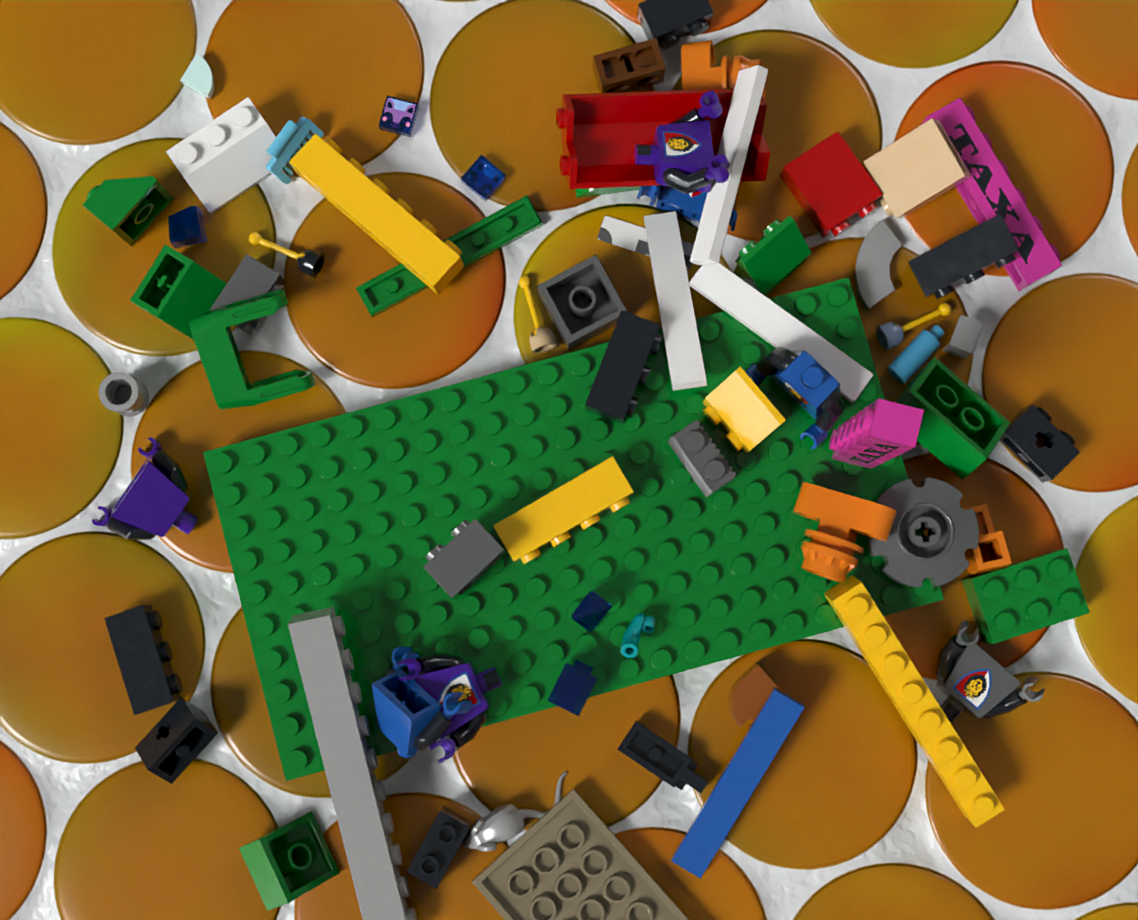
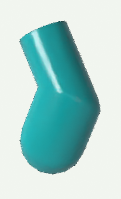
M644 613L634 616L623 634L621 645L623 656L633 658L638 654L641 632L652 634L654 631L655 618L653 616H645Z

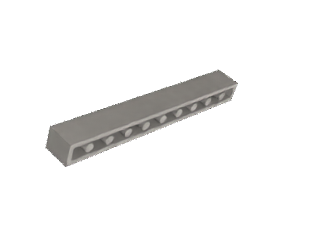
M334 606L293 615L288 623L362 919L417 920L414 907L408 908L406 897H410L407 877H401L398 867L402 865L400 848L398 844L393 845L390 835L394 833L393 819L390 812L385 813L382 801H386L384 783L382 780L377 781L374 769L378 768V760L374 747L369 748L366 736H370L369 722L366 715L361 716L358 703H362L360 686L358 682H352L350 670L354 669L350 649L344 650L341 638L346 635L342 616H336Z

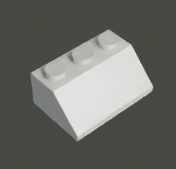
M247 97L166 152L212 215L272 174L266 169V165L272 158L266 151L276 137L252 101Z

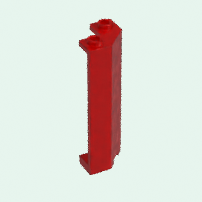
M734 89L562 94V108L556 109V125L558 129H561L563 155H560L559 160L561 176H566L569 189L659 186L655 182L654 165H635L636 144L653 145L655 131L658 126L671 123L694 108L700 109L701 96L708 91H714L722 106V113L717 118L706 116L704 119L710 123L713 154L716 156ZM763 95L740 182L766 181L771 151L762 135L767 109Z

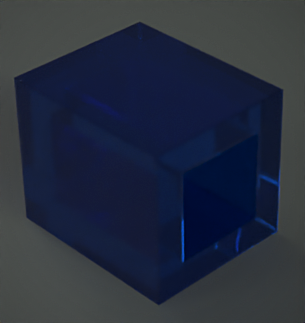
M575 659L573 665L566 662L547 701L579 716L597 680V677L592 675L594 668Z

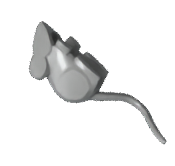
M566 771L558 779L554 805L561 800L562 781L567 775ZM513 804L501 805L486 817L476 819V823L470 828L462 845L464 848L477 849L483 852L496 850L497 844L510 840L524 830L525 823L523 819L541 818L548 811L518 810Z

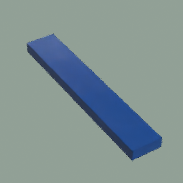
M773 688L671 858L672 862L701 879L805 708L804 704L777 688Z

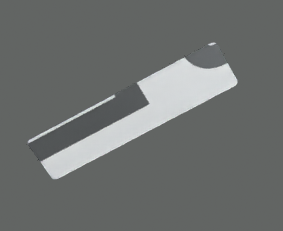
M609 216L604 217L597 237L598 240L650 257L645 228ZM681 240L686 269H690L692 264L690 258L694 244Z

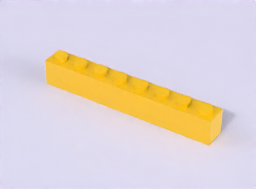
M851 575L846 578L845 583L840 582L823 593L963 815L977 828L1004 811L1005 809L863 583Z

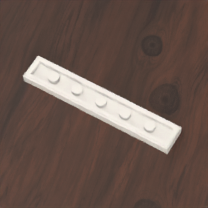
M760 65L740 70L738 73L717 154L726 156L730 167L727 169L729 178L724 183H718L713 179L710 192L707 193L690 262L697 265L718 264L720 261L768 74V69Z
M676 211L644 216L672 390L707 386Z
M720 263L702 265L688 284L775 348L785 347L791 351L805 350L840 383V395L851 403L856 400L874 375Z

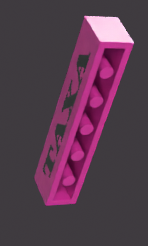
M961 98L926 116L921 125L931 118L939 120L971 175L969 179L957 185L956 189L978 225L999 214L1003 215L1021 250L1014 254L1015 261L1004 266L1017 290L1021 291L1060 268L1062 264L1060 263L1058 250L1046 240L1043 235L1041 222L1036 216L1031 215L1026 207L1024 194L1019 188H1015L1009 179L1007 166L1003 161L998 160L992 151L990 138L986 133H981L975 123L976 118L973 110L968 105H964Z
M877 399L869 406H866L865 409L859 411L855 416H852L848 421L839 425L838 430H833L829 442V449L833 450L831 459L872 469L915 448L924 410Z

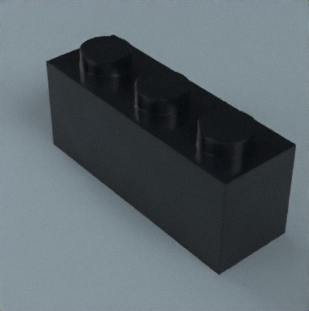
M999 214L908 261L925 296L931 297L934 295L936 300L955 291L952 285L962 280H965L966 284H970L985 276L984 269L994 264L999 269L1016 260L1014 254L1021 250L1003 215Z
M621 310L585 403V410L623 424L625 416L632 418L639 400L633 397L637 385L644 387L651 367L645 365L649 353L657 354L663 336L657 334L660 324Z
M141 605L104 618L134 715L177 702L181 698L180 693L183 692V687L178 674H173L170 661L173 660V655L168 642H163L160 629L163 628V623L158 610H153L152 605Z

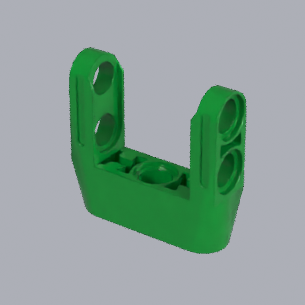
M276 290L223 305L189 320L196 348L220 410L254 406L299 393L315 386L316 383L312 372L298 369L250 383L230 328L233 325L274 314L279 308L286 306L289 302L285 290Z

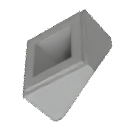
M961 315L950 343L942 351L962 359L973 354L984 327L983 323Z

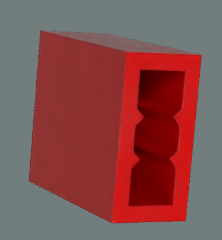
M838 131L786 164L779 175L823 239L831 233L836 237L846 231L851 226L849 221L859 215L863 219L878 208L876 203L883 195Z

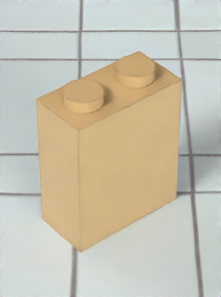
M931 118L863 161L868 169L866 170L883 194V198L880 199L883 209L889 216L894 215L895 218L903 219L971 177L942 124L934 118Z

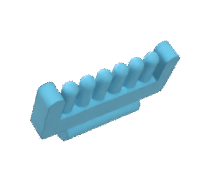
M303 116L300 117L296 124L288 120L266 151L272 157L266 165V169L281 182L289 184L291 179L288 176H292L294 172L286 163L292 168L289 161L291 157L293 158L297 154L295 151L298 152L302 148L300 144L304 146L308 142L304 138L306 137L310 140L315 133L322 138L324 135L323 131L310 119Z

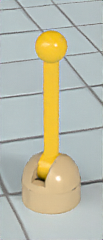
M522 276L519 279V285L521 288H524L535 329L529 337L532 353L537 354L550 351L557 347L555 335L552 330L541 326L530 289L532 281L530 277Z

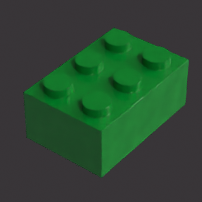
M935 357L910 380L895 400V403L924 410L917 441L962 480L989 457L1010 424L1005 417Z
M1068 548L1049 551L1012 563L1005 568L987 571L961 580L983 643L995 644L1090 613Z

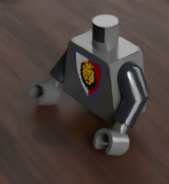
M962 621L959 624L958 635H954L939 652L936 671L939 680L936 686L948 696L940 707L951 724L954 723L963 711L975 718L983 717L989 719L1009 713L1026 704L1027 701L1037 702L1044 694L1045 688L1038 692H1033L1029 689V686L1036 683L1037 678L1035 677L1027 678L1023 689L1018 688L1021 682L975 644L979 639V628L973 634L964 633L968 627V621Z

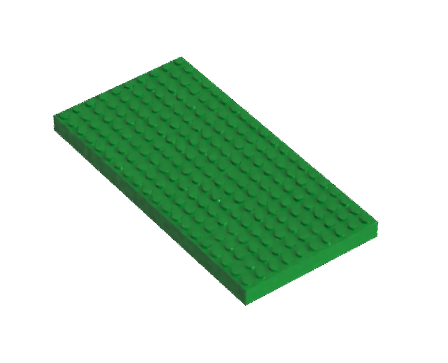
M849 277L770 298L772 302L874 374L853 403L840 395L844 402V411L831 429L827 431L828 437L815 449H811L814 445L811 437L807 436L803 440L800 439V435L815 423V419L769 376H766L758 388L786 421L747 454L742 449L737 452L725 438L728 432L720 423L715 426L703 412L706 408L703 404L704 399L739 367L746 371L750 365H757L758 362L776 349L727 312L722 311L696 318L707 386L672 390L663 330L659 328L657 334L663 336L657 354L649 353L645 365L651 367L644 387L637 385L633 397L639 399L632 418L625 416L623 424L585 410V403L606 352L608 342L203 452L285 780L289 781L325 771L288 623L293 615L334 606L336 616H342L346 635L341 638L344 650L350 649L354 669L350 670L352 682H358L360 686L362 703H358L361 716H367L370 736H366L369 748L374 747L377 756L397 751V747L378 727L372 683L383 678L388 667H393L392 652L397 647H411V651L418 652L420 657L433 653L460 656L465 663H472L476 674L495 667L503 685L485 693L490 707L486 709L487 719L482 725L484 727L843 628L844 625L823 594L840 582L801 569L804 560L801 546L803 541L810 542L811 539L804 535L805 530L817 531L820 523L793 512L802 483L814 484L875 502L886 489L908 479L901 455L872 469L831 459L833 450L829 449V442L833 430H838L839 425L848 421L852 416H855L859 411H862L877 399L885 400ZM695 420L700 421L699 426L704 427L703 432H708L707 437L712 438L711 443L716 444L715 449H720L719 454L724 455L723 460L728 461L727 466H731V471L736 472L734 479L707 498L668 444V440ZM613 456L634 491L633 495L628 497L631 503L614 513L610 508L598 514L601 520L585 530L582 529L581 525L569 531L571 538L556 547H553L551 542L541 547L539 551L542 555L526 564H523L521 560L515 563L493 525ZM467 519L471 523L476 519L507 553L458 599H453L423 568L429 562L425 557L438 544L441 543L446 546L455 537L451 532L464 520ZM923 529L915 530L916 536L925 537ZM857 534L854 544L864 548L863 554L854 553L853 557L859 561L857 567L850 571L846 578L853 575L863 583L883 616L944 600L941 587L932 586L927 578L922 581L921 587L914 588L899 584L887 577L881 571L884 565L883 558L879 555L870 556L865 536ZM639 613H644L645 616H653L655 618L654 631L652 634L641 632L638 654L633 658L623 656L621 653L623 634L634 616ZM404 667V668H403V671H404L407 675H408V673H409V668H408V667Z

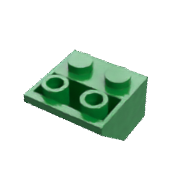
M790 215L782 222L778 218L774 220L763 231L764 235L759 239V242L756 244L754 240L750 241L738 253L740 256L735 260L737 265L733 273L764 296H767L807 261L812 253L797 224Z
M164 245L130 301L142 310L193 339L189 320L211 311L212 305L227 283L193 260Z

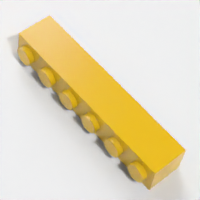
M315 133L289 161L296 174L439 295L464 267L460 257L462 254L461 250L448 239L445 243L436 236L438 231L428 221L423 219L419 222L411 215L414 211L402 199L399 198L397 201H394L387 195L390 191L377 178L373 181L364 175L366 170L355 159L351 158L347 161L340 155L342 150L330 138L324 141Z

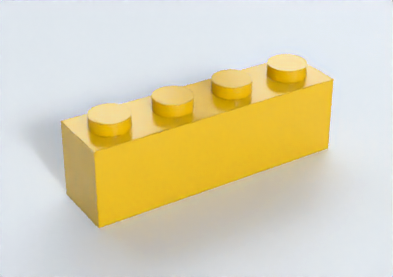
M612 456L493 525L513 561L516 563L521 560L523 564H526L542 555L539 551L541 547L550 542L553 547H556L571 538L569 531L581 525L582 529L585 530L599 522L601 519L598 514L610 508L614 513L630 504L631 502L628 497L633 495L634 491Z

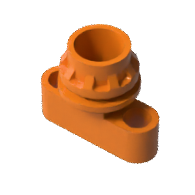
M712 40L684 43L681 46L682 90L734 89L739 71L757 65L763 67L762 60H750L742 55H737L732 62L731 57L727 55L722 57L721 66L716 67L715 49ZM766 85L762 93L764 100L766 98Z
M803 482L793 512L820 523L817 531L805 530L804 535L811 539L810 542L803 541L801 549L804 560L801 569L830 580L845 583L847 574L857 567L859 561L853 557L854 553L863 554L864 548L854 544L857 534L887 542L897 511L875 502Z

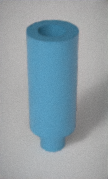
M934 325L929 332L922 330L887 367L890 375L898 382L905 384L941 346L938 340L945 334L943 329L938 325Z

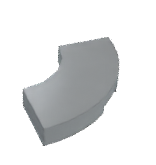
M883 219L864 238L856 259L855 285L859 298L866 310H869L895 291L890 280L889 265L893 254L902 244Z

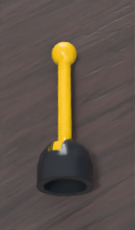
M257 232L249 235V242L251 244H261L296 259L299 270L306 275L315 278L323 267L325 255L319 251L306 249L298 254L263 239Z

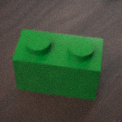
M153 176L104 180L101 185H96L89 191L83 206L132 246L170 204L174 197Z
M312 811L239 848L267 911L295 900L340 873Z

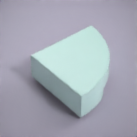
M196 53L180 81L183 85L211 99L214 92L213 74L207 62Z

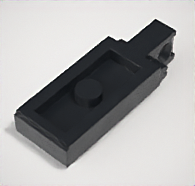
M635 721L617 748L620 752L672 787L676 786L682 790L687 784L699 793H702L708 784L705 778L694 772L698 764L690 756L638 721Z

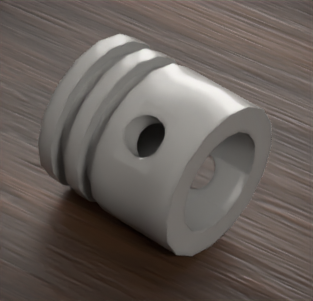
M115 372L108 375L101 382L99 398L107 409L128 417L136 416L146 409L149 402V392L140 380L123 372Z

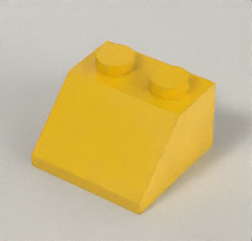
M741 367L734 371L703 401V404L706 406L703 412L715 426L720 423L728 432L725 438L737 452L742 449L745 454L786 421Z

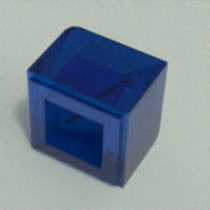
M196 205L168 216L169 239L173 247L181 248L207 242L201 210Z
M590 591L571 616L579 625L592 632L612 605L594 591Z

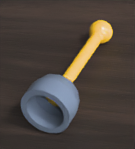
M942 303L937 310L903 326L892 321L879 325L875 330L877 339L881 346L888 351L903 341L905 331L939 315L947 316L951 313L952 308L950 304Z

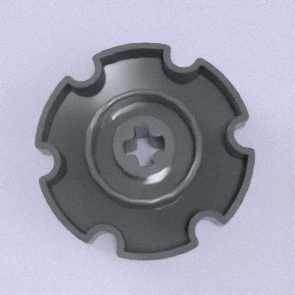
M925 478L922 480L920 487H916L911 479H907L892 485L875 500V503L897 511L887 542L865 536L870 556L879 555L883 558L884 565L881 571L887 577L899 584L917 588L922 586V581L925 578L930 580L932 586H940L962 574L969 566V561L965 558V551L967 549H976L979 539L978 521L974 510H964L960 506V499L963 497V494L952 485L938 479ZM919 528L927 530L928 536L923 538L922 536H916L915 530Z

